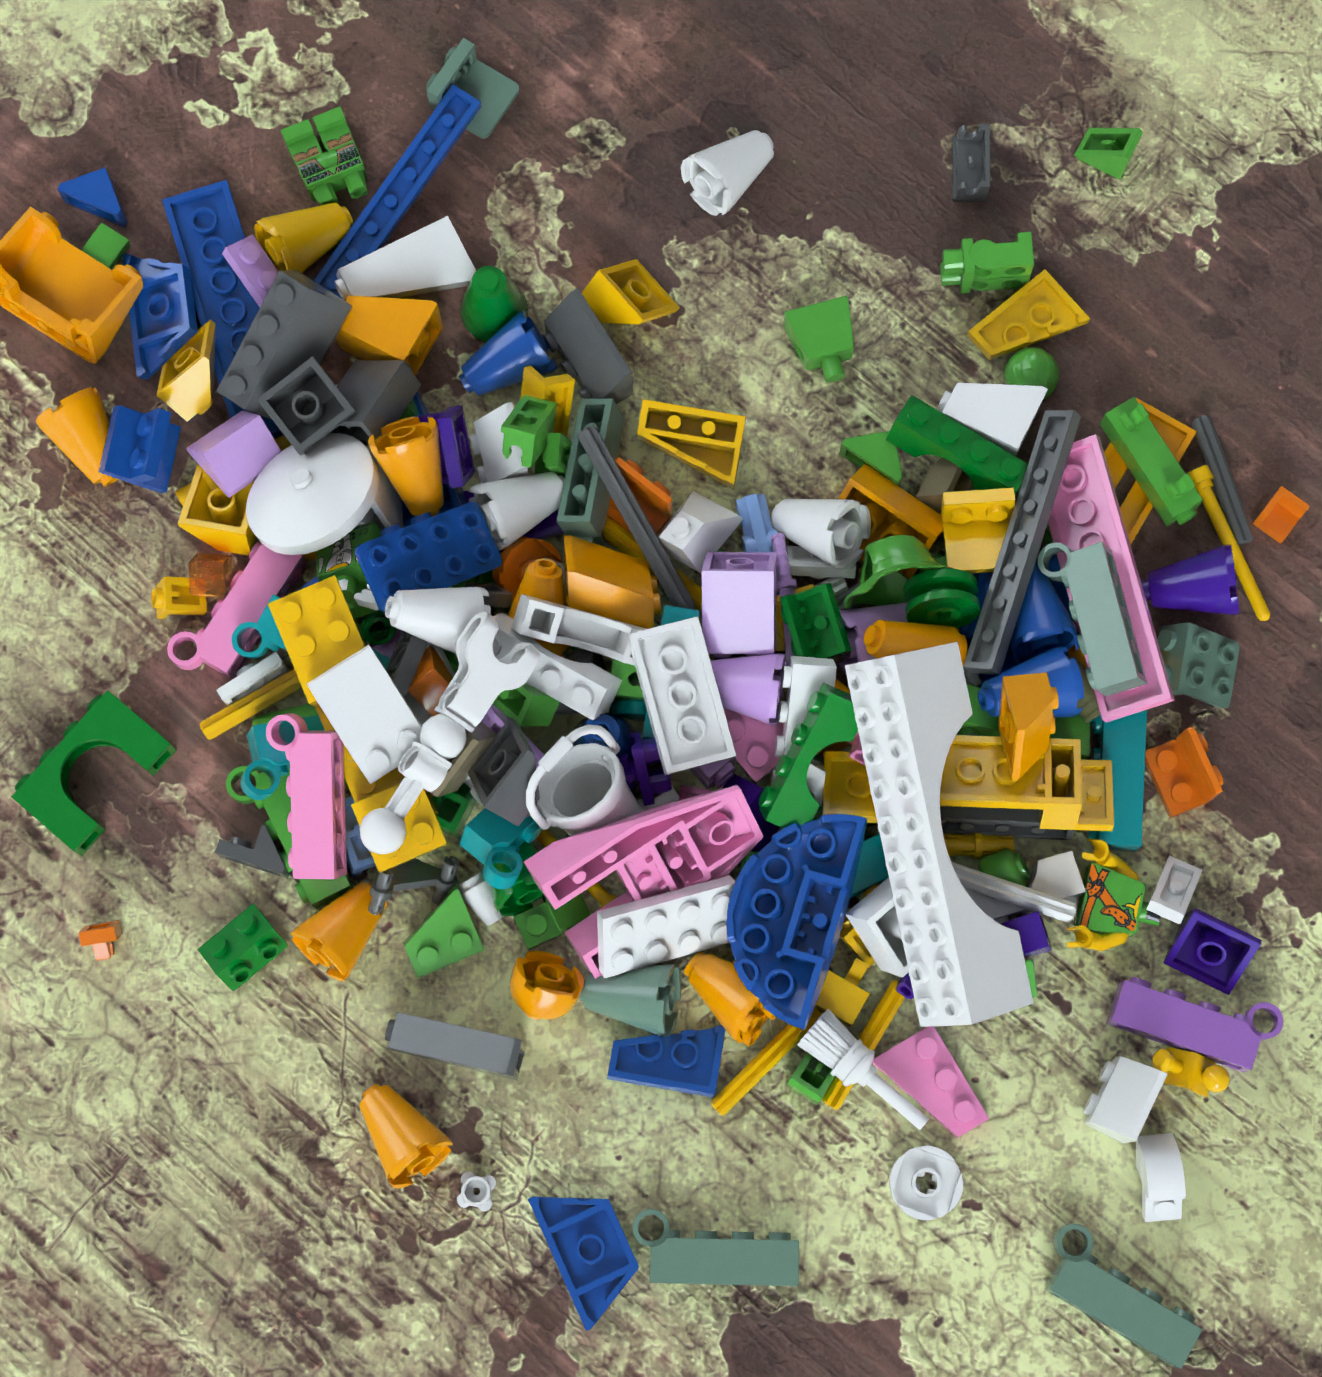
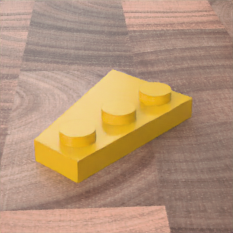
M1044 269L971 328L967 336L988 360H992L1085 325L1089 322L1090 318L1047 270Z

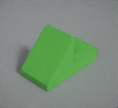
M547 433V446L535 462L534 474L555 472L558 476L562 475L565 478L572 441L562 433Z
M581 893L556 910L545 898V903L514 916L528 951L564 935L565 931L591 915Z

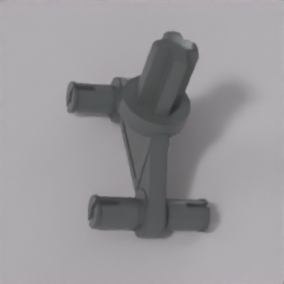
M446 856L441 869L414 858L379 873L371 884L369 892L372 898L368 911L373 915H378V913L381 915L385 902L391 898L393 891L429 886L436 887L432 902L439 906L448 896V891L456 886L457 876L455 873L459 860L454 856H450V858Z

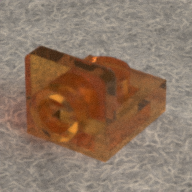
M197 553L189 561L190 595L222 597L226 593L225 575L232 568V554Z

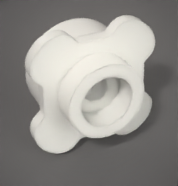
M471 1171L465 1172L461 1176L463 1185L461 1194L457 1196V1203L463 1208L475 1206L481 1211H488L493 1205L490 1198L492 1189L496 1187L495 1178L491 1175L480 1177L475 1176ZM475 1188L480 1189V1193L478 1195H475L473 1193V1190Z

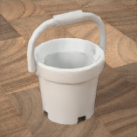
M588 724L575 729L566 737L562 736L537 763L539 766L531 776L526 789V806L531 817L542 830H546L550 826L564 829L572 836L643 812V809L637 803L626 783L624 768L616 756L620 751V746L602 726ZM597 734L606 742L609 748L596 743L578 744L576 746H573L572 743L581 736ZM537 786H539L540 799L536 806L535 791Z

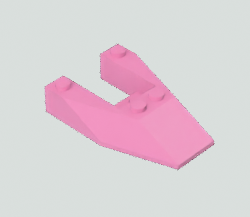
M738 785L664 804L555 841L525 860L524 864L539 889L555 910L616 870L627 891L597 910L600 911L725 877L764 836ZM597 911L565 931L577 955L595 979L602 975L599 971Z

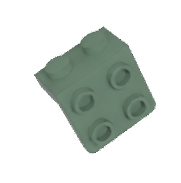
M463 38L457 47L453 46L448 51L444 60L445 65L440 72H435L428 80L426 85L430 108L435 110L453 84L481 102L482 107L466 130L485 139L490 136L519 94V85L477 60L475 44Z
M1190 622L1160 626L1157 640L1173 695L1184 694L1217 708H1228L1231 702L1239 655L1238 642Z

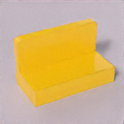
M532 366L524 367L520 399L523 395H528L557 403L553 433H562L567 437L575 379L568 373L544 378Z

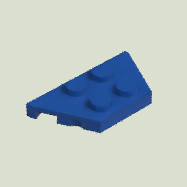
M125 254L122 255L123 265L133 266L139 271L143 281V289L130 309L129 316L136 375L140 379L147 380L198 332L190 268L182 264L164 263L156 259H143Z
M531 1197L528 1201L584 1328L588 1331L592 1329L635 1274L639 1265L609 1199Z

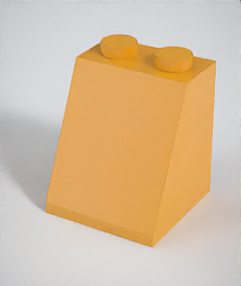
M348 295L345 301L353 307L336 337L339 348L362 360H404L412 368L413 374L416 376L444 328L438 303L432 300Z
M571 535L564 536L566 606L643 628H654V615H660L661 612L660 594L657 588V577L650 575L648 562Z

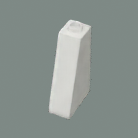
M446 216L339 268L336 274L338 280L334 281V284L343 300L348 295L400 298L469 286L476 269L449 217Z

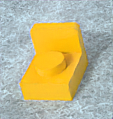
M164 577L152 589L151 605L152 608H156L157 619H165L169 614L204 615L207 612L206 579Z

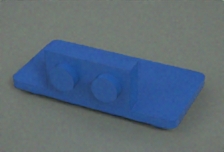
M476 502L466 503L431 517L430 512L421 514L410 520L412 525L401 528L399 523L381 530L380 537L362 543L355 548V555L377 606L382 612H385L388 598L390 596L393 597L398 590L448 588L496 569L502 564L500 553L481 509Z

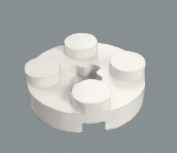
M920 1146L907 1150L897 1158L890 1171L889 1188L892 1200L906 1215L918 1220H932L943 1217L956 1207L963 1192V1178L958 1165L949 1153L934 1146ZM925 1172L932 1174L931 1181L936 1183L935 1189H928L926 1194L920 1192V1185L916 1184L917 1176L923 1177Z

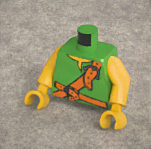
M1088 839L1087 842L1093 845L1094 850L1093 853L1083 852L1082 858L1096 861V863H1090L1085 869L1083 885L1086 892L1080 896L1074 926L1067 927V931H1073L1076 939L1075 942H1067L1066 945L1068 948L1083 947L1105 951L1124 944L1128 937L1135 935L1139 922L1158 926L1161 916L1146 910L1149 902L1143 901L1146 884L1139 881L1138 874L1123 859L1110 851L1105 841Z

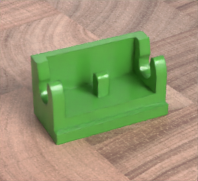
M523 395L501 426V432L504 433L502 452L506 459L512 453L511 446H518L522 449V466L532 468L547 446V433L554 432L557 403Z
M613 659L611 674L622 680L614 700L635 699L644 701L635 666Z

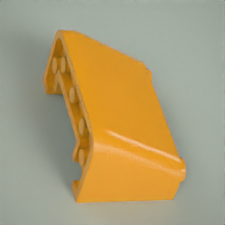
M30 206L0 240V306L89 363L96 364L106 353L143 289L142 276L138 270L128 264L125 266L118 264L111 270L64 240L58 229L59 223L52 215L47 212L40 213Z

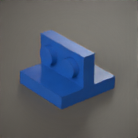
M121 405L114 406L99 473L158 493L167 492L181 426L169 423L171 412L160 408L147 413H141Z

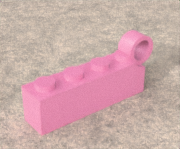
M258 541L249 554L250 561L244 571L239 570L230 583L231 590L225 600L220 599L211 612L212 620L206 629L201 628L196 635L187 631L175 634L167 646L169 658L177 667L183 670L196 669L204 662L232 680L247 658L239 655L233 648L232 634L234 630L245 622L257 623L273 594L281 598L288 595L307 565L303 555L277 553ZM249 629L243 634L241 643L247 652H251L261 635L258 630ZM187 641L196 643L197 652L194 657L189 660H179L177 658V649L182 643Z
M286 713L275 716L266 727V737L273 748L285 751L286 758L290 761V775L287 778L286 790L288 796L291 797V812L288 814L287 827L289 832L292 833V848L289 851L288 863L289 867L293 869V879H337L347 874L343 742L335 730L308 731L306 722L297 714ZM284 720L290 722L295 730V737L291 743L283 741L279 734L280 724Z

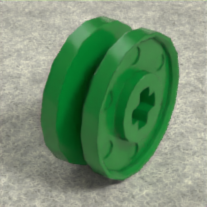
M945 568L928 570L907 580L903 587L906 603H908L905 607L907 622L959 628L976 620L981 613L980 603L976 597L978 593L977 580L969 572Z

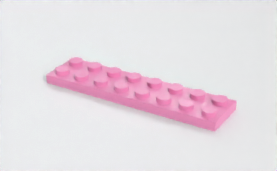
M1095 434L1073 442L1048 525L1053 543H1062L1072 551H1076L1103 542L1112 550L1147 684L1107 697L1095 688L1094 692L1102 720L1107 723L1175 700L1101 440ZM1061 552L1057 553L1060 568L1063 569L1067 562V555ZM1066 588L1069 601L1073 599L1070 588ZM1075 621L1077 629L1081 634L1079 622ZM1085 655L1086 663H1087V666H1088V668H1089V667H1090V664H1089L1088 656Z

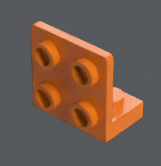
M617 457L615 462L657 535L672 517L671 492L659 481L655 480L652 483L644 477V471L632 460L628 459L625 462L620 457ZM610 497L607 516L632 534L613 499Z
M1194 726L1186 728L1176 739L1145 751V765L1169 818L1205 805L1223 792L1221 787L1223 785L1222 775L1216 765H1211L1206 754L1209 751L1207 742L1202 733L1196 732Z

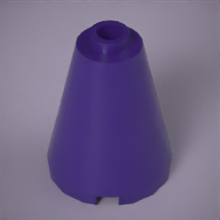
M1231 544L1223 545L1148 572V579L1142 580L1146 601L1151 600L1152 607L1228 615L1239 614Z

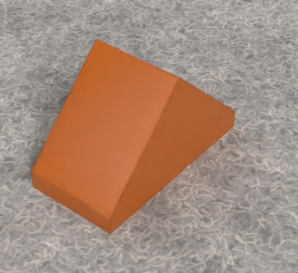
M430 645L425 649L408 689V692L431 716L439 714L434 709L438 706L440 698L453 679V676L433 646Z

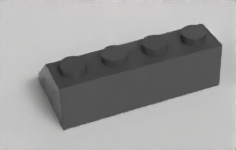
M279 270L217 392L243 409L271 419L257 399L312 356L321 366L353 306L297 270Z

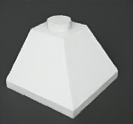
M693 491L659 531L657 536L669 556L700 573L706 553L717 552L743 519L736 513Z

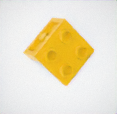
M1014 488L943 492L941 517L947 567L969 573L994 572L1015 506Z

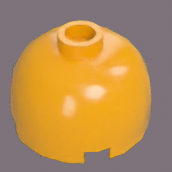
M529 951L526 953L525 958L521 959L519 956L515 962L510 978L511 996L516 1005L532 1019L550 1020L562 1017L574 1007L584 988V978L575 966L572 971L563 965L565 959L558 955L545 951Z

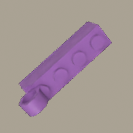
M1131 977L1130 981L1123 980L1118 984L1106 1024L1176 1049L1196 1052L1218 1064L1241 1072H1247L1252 1070L1260 1041L1273 1038L1282 1030L1283 1015L1275 1005L1261 1002L1249 1007L1244 1015L1234 1013V1016L1230 1017L1220 1013L1221 1008L1217 1005L1200 1001L1199 1005L1185 1001L1186 995L1171 989H1165L1164 993L1151 989L1152 983L1137 977ZM1257 1010L1268 1012L1273 1019L1272 1029L1268 1033L1258 1031L1253 1025V1015Z

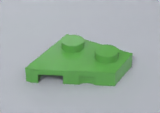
M457 885L448 891V896L435 910L432 909L424 918L423 924L418 929H415L403 942L418 978L484 950Z

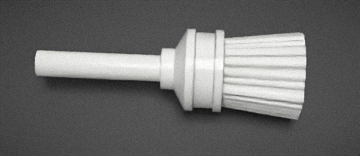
M827 1009L797 1046L832 1069L830 1074L833 1077L839 1078L845 1087L857 1082L863 1087L867 1084L916 1128L921 1130L929 1118L876 1074L878 1069L873 1066L875 1051L869 1050L862 1044L863 1041L861 1039L857 1041L837 1017Z

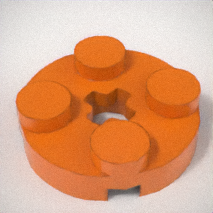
M522 536L504 549L500 555L502 564L493 570L492 576L498 585L513 593V603L526 567L541 558H549L562 563L561 555L547 541Z

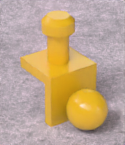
M1167 1047V1049L1157 1050L1152 1057L1153 1067L1167 1073L1163 1084L1185 1088L1200 1096L1207 1097L1209 1091L1222 1092L1230 1083V1075L1224 1067L1216 1065V1062L1196 1052Z

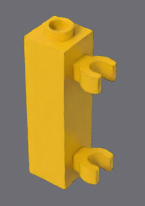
M856 958L845 979L828 970L815 1007L822 1013L829 1009L843 1025L850 1028L870 994L857 987L869 965Z

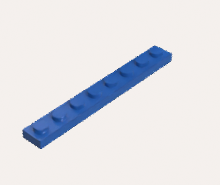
M454 84L450 87L316 276L314 282L341 298L334 284V281L338 280L336 276L338 269L384 246L482 107L479 100Z

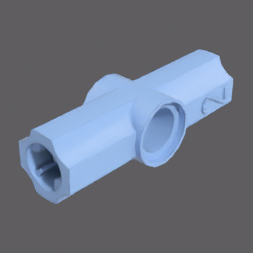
M765 494L746 495L736 500L737 513L743 519L740 523L743 536H741L743 552H773L771 535L777 534V531L772 527Z

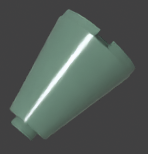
M660 964L642 967L608 978H604L601 975L596 979L589 973L586 980H584V988L579 1000L584 1002V1007L587 1010L659 1036H671L678 1018V1013L673 1012L675 1001H680L681 999L680 969L675 967L676 965Z

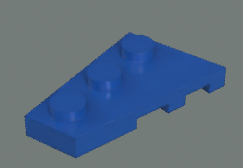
M722 1025L710 1029L684 1030L681 1033L671 1034V1036L650 1035L613 1041L607 1079L714 1098L726 1030Z

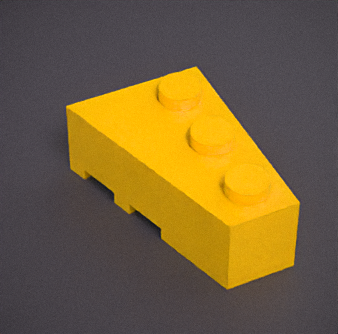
M643 399L637 430L639 440L727 487L735 489L746 416Z

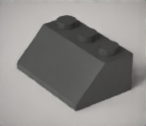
M576 288L544 320L546 333L542 335L543 339L552 353L558 351L563 361L560 362L564 373H568L573 379L575 378L581 389L578 390L581 399H613L618 404L633 395L632 371L580 290Z

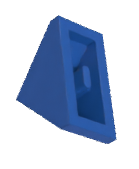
M106 167L60 183L57 190L65 203L123 228L126 227L128 222Z

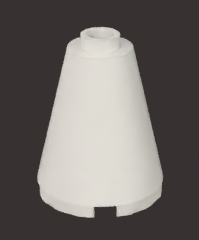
M753 130L689 155L682 161L681 175L684 184L690 181L694 189L690 195L703 210L714 216H717L719 213L724 215L729 212L773 158V141L766 133Z
M545 472L480 483L469 488V492L474 493L475 496L470 498L469 502H476L479 505L498 551L506 549L559 509L565 478L562 475L558 476L555 472Z
M784 499L774 507L771 515L773 527L778 533H784L786 538L832 567L845 570L852 567L861 558L864 550L859 549L863 538L869 540L871 532L869 509L856 500Z
M481 587L398 590L393 597L390 596L388 598L385 616L389 618L391 626L456 654V641L470 620L481 612L491 614L490 606L484 605L483 596L489 597V593L485 588Z

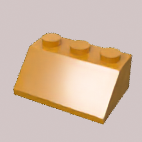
M864 464L849 479L838 498L856 500L869 509L871 517L869 540L863 538L859 548L864 550V552L867 545L874 541L894 535H911L919 539L931 553L943 535L942 517L939 513L867 464ZM864 552L861 556L862 560H864ZM906 568L898 571L910 579L919 568Z

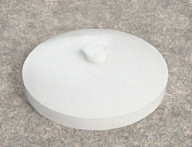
M328 433L301 455L298 454L292 445L287 447L263 468L250 489L246 503V517L250 529L265 547L286 555L307 554L334 544L351 532L362 521L376 498L380 475L374 457L361 441L341 433Z

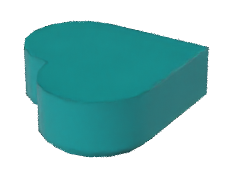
M628 699L612 702L610 714L645 722L647 710L645 701Z

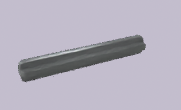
M1209 415L1200 416L1192 422L1193 429L1197 431L1195 434L1206 465L1209 466L1214 476L1212 481L1229 527L1238 545L1247 544L1255 537L1213 421Z

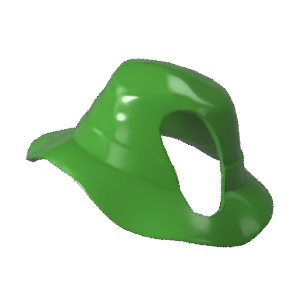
M894 535L874 541L865 548L860 585L844 599V608L846 610L851 609L852 606L858 603L876 606L906 603L903 587L909 579L898 570L906 568H928V570L954 568L940 565L927 547L914 536Z

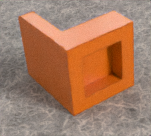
M1281 486L1255 519L1253 525L1281 544L1310 506Z

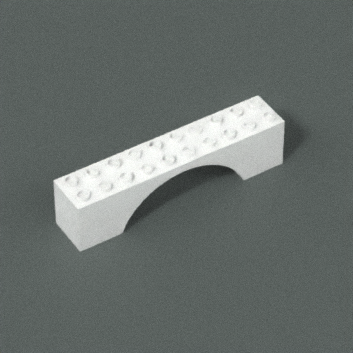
M958 642L845 665L920 1027L972 1025L1034 1004L1019 931L1007 928L994 921L975 904L964 889L952 866L943 836L940 814L942 773L946 757L956 734L973 714Z

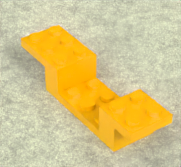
M334 575L268 603L308 703L316 708L324 730L335 729L311 693L307 683L367 646L362 639L339 581ZM343 743L344 778L355 802L351 806L360 826L362 819L370 811L386 807L405 776L398 771L397 767L370 784ZM425 789L421 791L404 818L407 834L403 845L395 852L388 854L371 852L379 873L448 844L436 816L438 810L431 793Z
M956 735L950 746L942 773L940 806L1039 809V829L1113 831L1112 760L1081 759L1080 739L1049 738L1048 750L1019 780H1012L1000 736ZM824 751V769L826 773L823 789V815H855L867 818V823H878L866 766L852 759L849 756L850 752Z

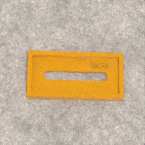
M1136 398L1138 403H1142L1148 412V418L1179 463L1197 431ZM1110 442L1104 454L1115 489L1128 467ZM1135 481L1120 507L1130 545L1153 508V505L1137 481Z

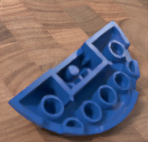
M845 814L822 815L820 819L806 822L803 825L794 823L783 828L772 836L771 842L763 847L758 854L751 855L742 868L730 896L726 920L727 939L731 943L735 960L734 967L739 978L748 991H751L756 997L760 998L759 1001L767 1011L780 1020L805 1030L820 995L842 930L863 845L867 818Z

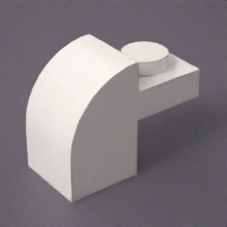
M1173 1133L1138 1136L1136 1141V1168L1142 1182V1215L1144 1221L1154 1222L1181 1219L1182 1199H1186L1185 1177L1181 1155Z

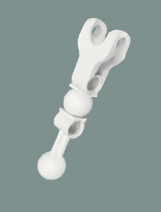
M487 612L476 614L456 641V655L459 661L458 670L440 698L438 706L434 709L439 714L430 717L423 724L420 732V743L414 741L399 763L398 771L405 776L385 808L372 810L362 819L359 828L361 840L364 846L373 853H392L403 845L407 834L404 818L421 791L425 789L428 792H432L440 786L447 775L448 769L452 766V763L447 760L456 757L464 749L467 740L466 731L473 733L474 728L481 722L501 692L513 690L524 685L540 659L539 649L531 643H519L504 658L497 659L493 654L492 644L499 626L496 619Z

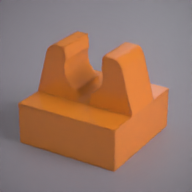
M120 920L84 926L79 931L81 947L92 945L96 961L110 959L111 955L115 954L113 941L118 940L123 934Z

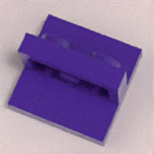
M463 405L448 407L444 412L419 415L420 422H429L427 417H432L436 420L439 432L442 484H449L450 488L464 486L475 473Z

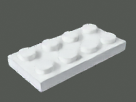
M698 616L628 634L627 639L664 774L669 775L735 757L734 745Z
M728 875L597 911L598 963L602 976L608 978L730 943L727 939L726 920L735 880Z

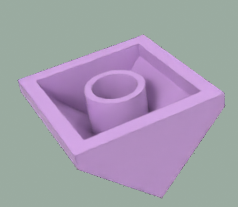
M243 410L187 447V452L228 498L255 481L263 468L281 452L261 416Z

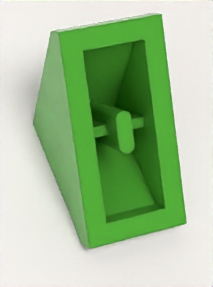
M1088 128L1074 156L1078 160L1120 180L1136 151L1143 132L1140 128Z
M890 431L844 439L841 443L839 455L859 468L867 464L900 486L902 472L897 447L886 441Z
M806 1052L786 1086L817 1105L834 1079L830 1074L832 1069Z

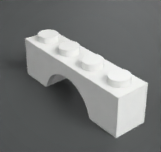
M525 594L520 596L511 627L521 635L550 643L578 647L634 666L627 635L647 629Z
M503 613L493 616L499 626L492 644L493 654L497 659L504 658L519 643H531L539 649L540 659L527 680V684L591 720L609 711L622 682L621 679L593 663H580L560 657L542 647L534 638L521 635L513 630L511 627L514 619Z
M790 656V665L783 666L782 687L787 688L786 701H780L778 722L784 724L782 736H776L775 757H781L783 754L787 755L792 745L791 736L793 730L798 723H803L808 713L807 704L813 692L819 691L823 682L835 687L837 667L833 659ZM813 758L807 771V785L820 806H822L826 772L823 763ZM775 770L772 772L771 784L776 777Z
M1072 850L1038 860L1033 865L1032 878L1028 888L1075 904L1078 903L1077 897L1086 892ZM964 888L975 904L998 923L1009 921V917L1022 914L1025 916L1034 913V911L999 899H993Z

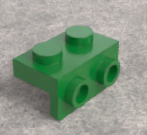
M824 583L797 594H787L780 597L782 604L781 616L790 630L792 637L791 649L794 656L830 659L852 651L831 583Z
M253 903L199 947L198 951L214 973L232 991H235L266 964L275 959L278 954L287 948L288 944Z

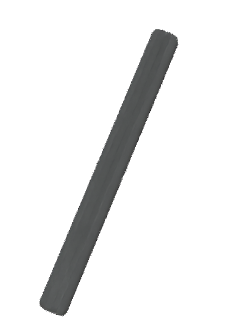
M591 425L581 430L577 434L580 443L672 606L692 609L695 606L694 600L596 426Z

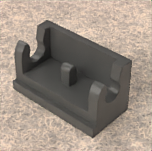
M980 124L976 132H967L966 125H962L958 128L957 136L952 138V201L986 202L990 190V124Z

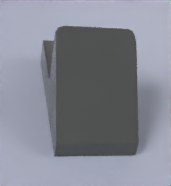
M265 823L261 826L254 849H250L251 842L237 837H231L230 842L219 839L215 853L221 858L288 879L290 872H288L284 865L278 845L272 839Z

